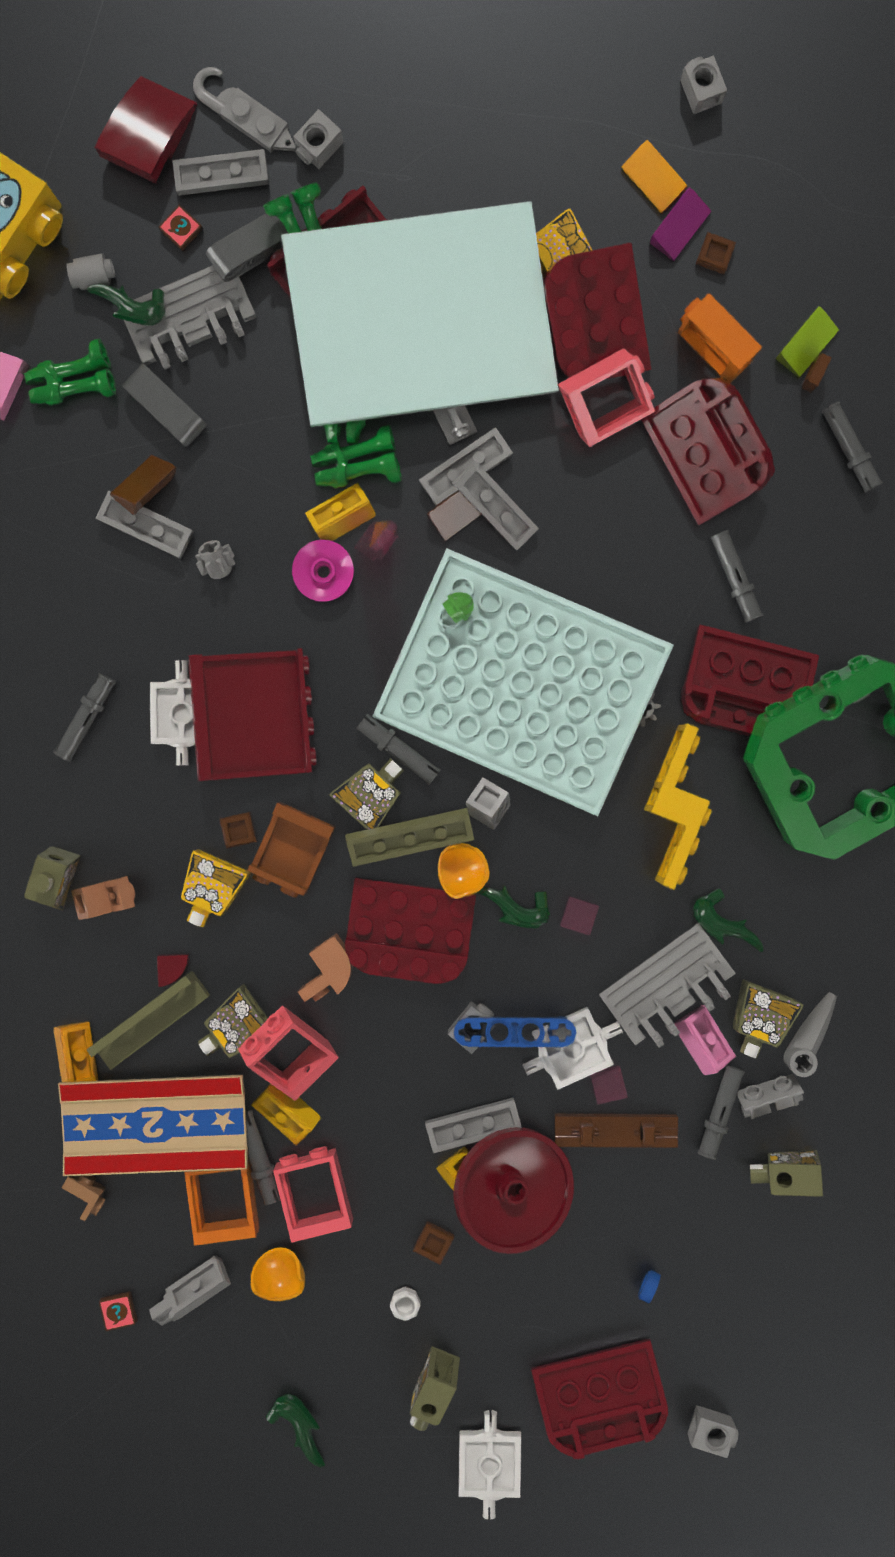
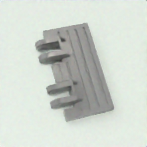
M212 265L159 288L164 291L165 314L161 322L154 326H144L126 320L124 322L142 363L147 366L157 361L151 349L154 348L163 368L167 369L171 365L170 359L163 349V343L172 340L176 354L183 362L188 360V356L179 336L183 335L189 347L213 337L207 325L211 323L222 345L227 343V336L223 328H221L218 319L229 315L235 334L241 337L245 333L235 312L240 310L244 322L257 317L240 277L224 282ZM152 292L134 300L137 302L152 301Z
M698 923L604 990L599 996L635 1045L646 1038L638 1027L642 1024L660 1048L664 1045L663 1038L658 1031L654 1030L647 1019L658 1013L670 1034L677 1036L680 1031L663 1008L667 1006L673 1016L676 1017L696 1002L688 991L692 988L710 1012L715 1008L714 1003L704 993L698 983L708 977L719 996L727 1000L731 996L714 971L717 970L724 981L736 973Z

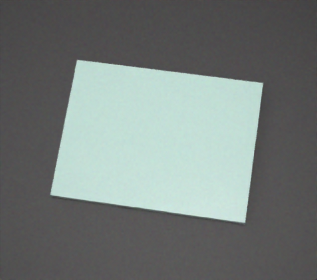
M531 201L282 235L311 427L551 394L559 391Z
M446 548L372 717L598 816L674 645ZM455 592L467 593L473 598L474 610L468 620L464 621L462 619L456 624L442 603L448 599L447 596Z

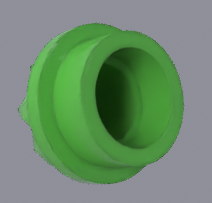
M463 592L449 594L447 596L448 599L442 605L456 624L462 619L464 621L468 620L474 610L473 598Z

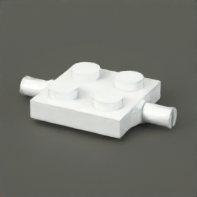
M176 660V679L167 682H150L151 744H168L176 747V765H189L188 747L194 746L195 740L190 679H188V661Z
M588 1007L565 1016L576 1028L575 1040L566 1047H538L539 1057L523 1063L527 1076L545 1068L552 1076L558 1090L614 1065L607 1051L606 1040L623 1033L618 1021L601 1029L594 1022ZM562 1023L559 1024L557 1030H552L553 1035H558L559 1039H565V1036L570 1034V1030L566 1029L565 1024ZM548 1025L544 1026L545 1035L543 1041H550L547 1032ZM539 1029L532 1031L534 1039L538 1038L540 1034Z
M490 1410L484 1411V1429L478 1431L460 1430L459 1497H475L483 1500V1518L488 1519V1508L490 1507V1520L496 1517L495 1500L505 1497L520 1498L521 1431H501L497 1429V1411L492 1410L490 1422Z

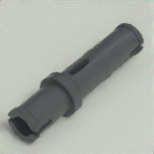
M840 401L822 410V414H824L849 461L847 463L849 470H854L864 489L863 491L866 493L881 485L883 482L870 461L872 456L870 452H865L841 407Z
M729 530L712 536L710 539L713 542L733 590L730 594L732 599L736 598L745 623L764 616L753 593V590H755L754 584H750L729 535Z
M98 673L87 696H82L80 700L82 704L57 748L54 749V754L66 761H72V757L86 736L98 712H103L105 708L103 704L113 686L117 683L115 680L103 673Z
M369 714L357 726L356 730L378 745L377 749L380 751L384 749L405 767L426 781L428 785L440 772V768L434 766L417 751L395 736L396 732L394 730H387L370 717Z
M730 1065L725 1067L726 1069L709 1120L706 1119L704 1123L706 1130L697 1152L713 1160L717 1159L723 1135L728 1133L729 1127H727V1123L745 1073L743 1070Z
M251 1110L246 1112L248 1158L253 1169L251 1176L253 1180L257 1181L264 1205H270L275 1203L276 1199L277 1201L280 1200L273 1172L275 1166L270 1164L253 1116V1111Z

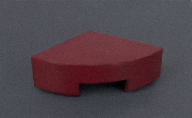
M189 954L157 956L158 987L173 983L184 973L188 966Z

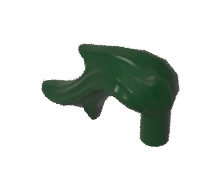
M93 284L87 288V291L107 299L118 308L119 311L113 313L115 318L144 326H154L162 321L165 314L164 291L161 289H154L152 291V301L137 302L126 294L123 285L120 289L104 284Z
M506 885L502 891L482 887L477 892V894L489 898L499 906L504 914L499 919V922L536 929L546 924L550 917L547 892H535L536 908L526 909L518 905L509 895Z
M716 889L708 895L698 898L693 908L694 916L697 922L720 944H724V937H736L748 942L758 951L763 952L764 948L760 939L744 926L747 921L746 919L729 921L717 914L713 906L725 899L720 889Z
M285 1394L277 1398L273 1407L266 1415L267 1421L275 1424L280 1417L288 1420L296 1432L294 1447L299 1446L312 1464L320 1468L324 1467L325 1462L316 1448L312 1437V1429H320L316 1420L303 1402L295 1395Z

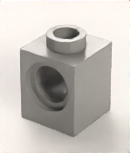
M714 55L705 59L697 57L688 62L684 67L680 81L693 115L722 104L727 88ZM696 79H705L709 85L701 86L696 82Z
M319 109L293 136L297 149L295 152L299 158L307 165L313 163L318 169L344 143L342 130ZM319 137L324 139V142L319 146L309 144L313 138Z
M482 778L466 801L469 815L494 830L511 806L509 792Z
M471 1001L448 1029V1035L457 1042L454 1036V1029L459 1020L465 1017H493L494 1013L484 1004L479 1003L476 1006ZM482 1022V1027L477 1032H470L464 1027V1029H459V1034H463L465 1040H471L474 1034H482L480 1041H483L486 1038L485 1030L487 1023ZM495 1024L491 1027L490 1032L496 1026ZM462 1046L471 1054L478 1048Z
M696 1405L687 1433L691 1446L728 1458L730 1448H735L738 1440V1430L732 1417ZM712 1429H721V1432L716 1436L708 1435Z

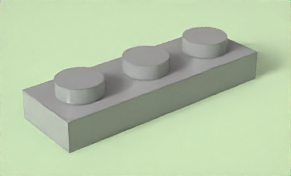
M264 149L172 160L178 196L269 184Z
M495 427L419 479V482L433 503L438 506L458 491L452 483L473 461H476L486 472H489L511 457L513 452Z
M473 461L452 483L514 549L518 550L539 529L476 461Z
M108 490L96 516L97 520L182 559L194 533L193 530L145 507H142L135 515H132L110 496L111 491Z
M514 1097L425 1121L433 1153L478 1142L489 1134L502 1129L522 1128Z

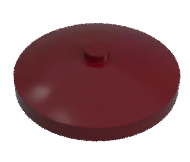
M520 1127L496 1131L480 1140L468 1152L459 1167L454 1184V1205L457 1216L468 1234L487 1249L506 1254L532 1250L551 1238L561 1227L568 1215L574 1194L572 1169L561 1148L542 1133Z

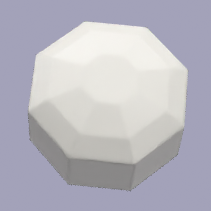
M407 1287L394 1291L390 1302V1308L394 1317L404 1321L416 1317L421 1305L416 1290Z

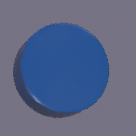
M652 1270L647 1271L638 1293L640 1300L648 1304L651 1302L657 1290L661 1274Z

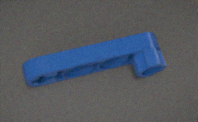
M563 1016L465 1017L455 1025L454 1036L459 1044L467 1047H566L575 1040L576 1028L567 1017ZM465 1023H471L472 1029H481L480 1023H487L485 1030L487 1041H480L482 1034L472 1035L471 1040H465V1036L459 1034V1029H464ZM496 1023H502L508 1028V1036L502 1041L493 1039L490 1034L491 1027ZM528 1023L537 1025L540 1030L538 1038L534 1041H528L522 1036V1028ZM543 1023H550L547 1028L550 1041H543L545 1035ZM562 1023L565 1024L566 1029L570 1030V1034L566 1035L565 1039H559L558 1035H553L552 1030H557L559 1024Z

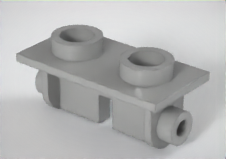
M465 406L433 410L449 445L477 433V429Z
M790 1074L738 1090L737 1097L742 1105L740 1107L743 1117L754 1119L755 1117L771 1113V1103H775L777 1111L799 1105L798 1102L803 1101L802 1094L804 1091L795 1075Z

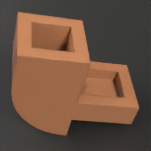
M128 876L71 890L79 920L135 907V890L129 882Z
M336 933L309 953L322 973L299 989L298 993L304 1002L311 997L314 1001L322 998L330 991L327 987L329 985L332 986L338 995L350 979L353 966L350 964L345 944Z

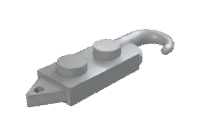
M207 67L196 74L193 81V90L196 97L203 104L221 115L222 119L271 153L273 150L296 151L295 144L288 131V123L242 90L234 87L227 88L218 97H215L204 88L203 83L206 77L210 75L221 77L223 75L221 70L215 67Z

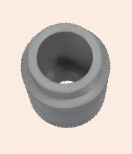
M103 253L75 258L72 263H67V273L73 289L87 290L88 286L93 284L111 285V278L115 277L113 262L111 258L106 259Z

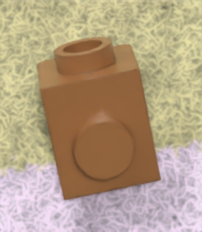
M93 1175L68 1176L62 1189L88 1203L80 1219L86 1221L91 1214L97 1216L106 1201L101 1196L107 1187L96 1182V1178Z

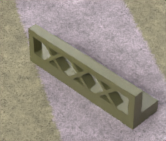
M467 808L345 834L353 867L474 840Z
M191 971L89 1047L87 1052L91 1057L98 1053L111 1070L208 998L210 994L193 971Z

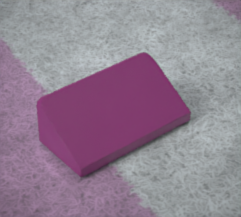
M689 187L654 232L649 243L674 261L709 216L711 210L697 193Z

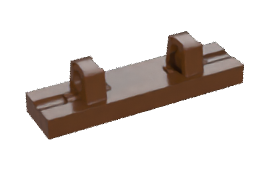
M554 1114V1142L559 1147L678 1148V1116L676 1114ZM640 1125L643 1129V1138H640Z

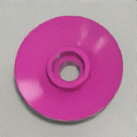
M316 540L306 544L299 550L293 561L292 576L296 587L307 598L314 601L327 602L339 598L348 590L353 580L354 566L349 553L341 545L330 540ZM321 567H327L330 570L329 575L325 578L320 577L318 574Z

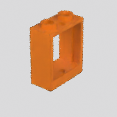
M710 293L702 300L698 297L695 298L684 310L685 314L680 318L682 325L677 333L721 378L726 379L730 383L751 364L762 349V346Z
M249 1158L248 1168L240 1169L247 1218L205 1223L199 1175L234 1170L184 1172L194 1246L256 1238L260 1228Z

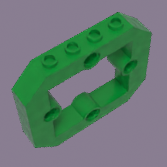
M870 655L856 656L848 661V666L839 671L833 670L825 673L816 684L797 689L792 693L793 696L783 702L778 701L770 704L765 708L764 713L757 716L743 759L784 841L795 850L835 860L895 826L894 785L882 793L875 789L862 790L856 796L852 810L818 827L807 804L815 794L814 781L799 769L789 767L778 746L779 743L822 719H836L842 714L845 706L881 686L891 705V709L884 716V729L888 734L895 737L894 662ZM828 695L827 705L820 708L821 699ZM799 780L798 788L790 792L792 783ZM878 802L877 809L874 812H870L872 805Z

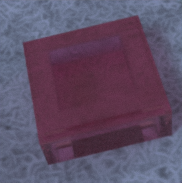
M569 896L560 926L590 935L599 906Z
M620 1066L603 1069L590 1075L597 1104L628 1098Z

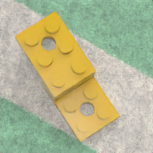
M690 724L678 725L644 808L647 812L677 823L655 878V881L671 889H675L676 884L681 885L688 870L684 866L688 855H694L700 839L696 835L700 825L705 827L711 815V809L708 808L710 801L675 787L677 782H683L688 771V766L684 765L689 753L694 754L700 741V737L696 735L699 728Z

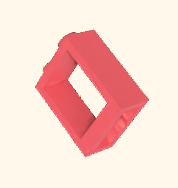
M624 348L558 384L578 435L589 447L655 412L651 401L655 398L650 385L647 382L644 383L642 373L645 372L644 366L637 355H631ZM624 369L635 399L592 421L581 392Z
M283 1005L238 1048L248 1068L294 1101L339 1058L325 1037ZM293 1028L312 1044L282 1072L263 1057Z
M327 1147L315 1148L309 1151L310 1155L298 1157L297 1154L287 1155L280 1158V1162L275 1165L273 1172L291 1243L352 1227L353 1215L336 1148L330 1150ZM329 1162L340 1210L299 1220L287 1172Z

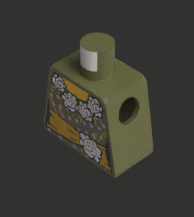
M391 758L379 771L371 764H367L332 791L330 796L367 830L380 827L401 794L393 785V782L404 770Z
M54 846L40 853L36 858L24 898L63 911L81 855Z
M743 979L733 1021V1028L738 1033L746 1035L740 1052L757 1059L763 1042L778 1048L801 1012L803 1004L798 1000Z
M244 984L204 1022L210 1033L200 1039L198 1044L207 1056H210L220 1048L223 1049L229 1058L239 1054L238 1048L267 1021L268 1017Z
M817 1150L768 1153V1164L750 1165L751 1184L769 1183L772 1195L823 1196L821 1163Z
M433 1346L415 1385L410 1407V1414L412 1415L410 1424L420 1431H425L429 1423L435 1426L440 1424L457 1389L460 1358Z

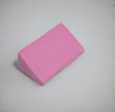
M0 352V419L4 421L23 381V373L27 372L29 365L20 358Z
M701 1005L674 1023L680 1031L678 1035L704 1075L718 1073L736 1057L704 1005Z

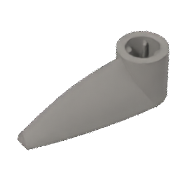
M828 992L809 1014L785 1050L784 1063L797 1076L808 1077L817 1069L818 1062L815 1055L828 1029L837 996L831 992ZM803 1054L806 1061L803 1065L799 1063V1067H797L798 1064L795 1060L798 1056L802 1057Z

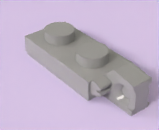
M217 1255L213 1256L166 1288V1294L163 1296L164 1300L149 1309L152 1320L162 1326L171 1320L181 1319L229 1286L231 1282L222 1259Z

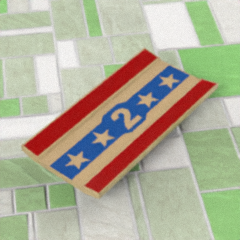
M243 1075L58 1083L63 1135V1176L240 1170L248 1168Z

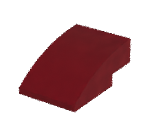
M140 76L126 92L112 113L95 145V149L101 158L156 183L166 160L172 159L197 107V103Z

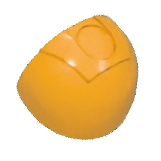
M466 843L450 845L441 852L438 860V876L444 891L450 897L458 899L471 896L481 890L485 883L488 882L490 874L488 863L484 854L477 847Z
M282 1247L274 1248L265 1252L255 1263L251 1273V1289L258 1297L269 1301H284L296 1298L303 1292L305 1272L293 1251Z

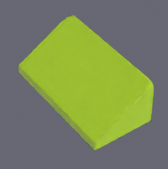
M819 306L779 353L776 360L800 378L839 331L838 327L824 309Z

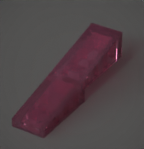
M392 521L372 522L354 547L372 561L376 558L381 561L399 537L398 527Z

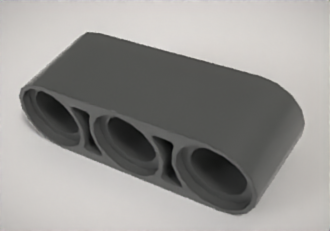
M264 214L214 243L207 250L206 256L223 281L229 282L270 259L277 250L283 248L282 235L288 233L283 223L276 216L272 217Z
M143 363L121 385L186 448L208 426Z

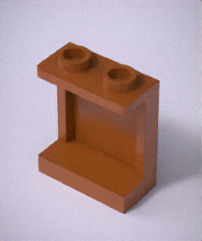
M278 802L255 858L247 871L253 873L252 879L265 885H269L270 882L282 886L281 892L297 898L298 894L304 896L307 893L336 826L282 802Z

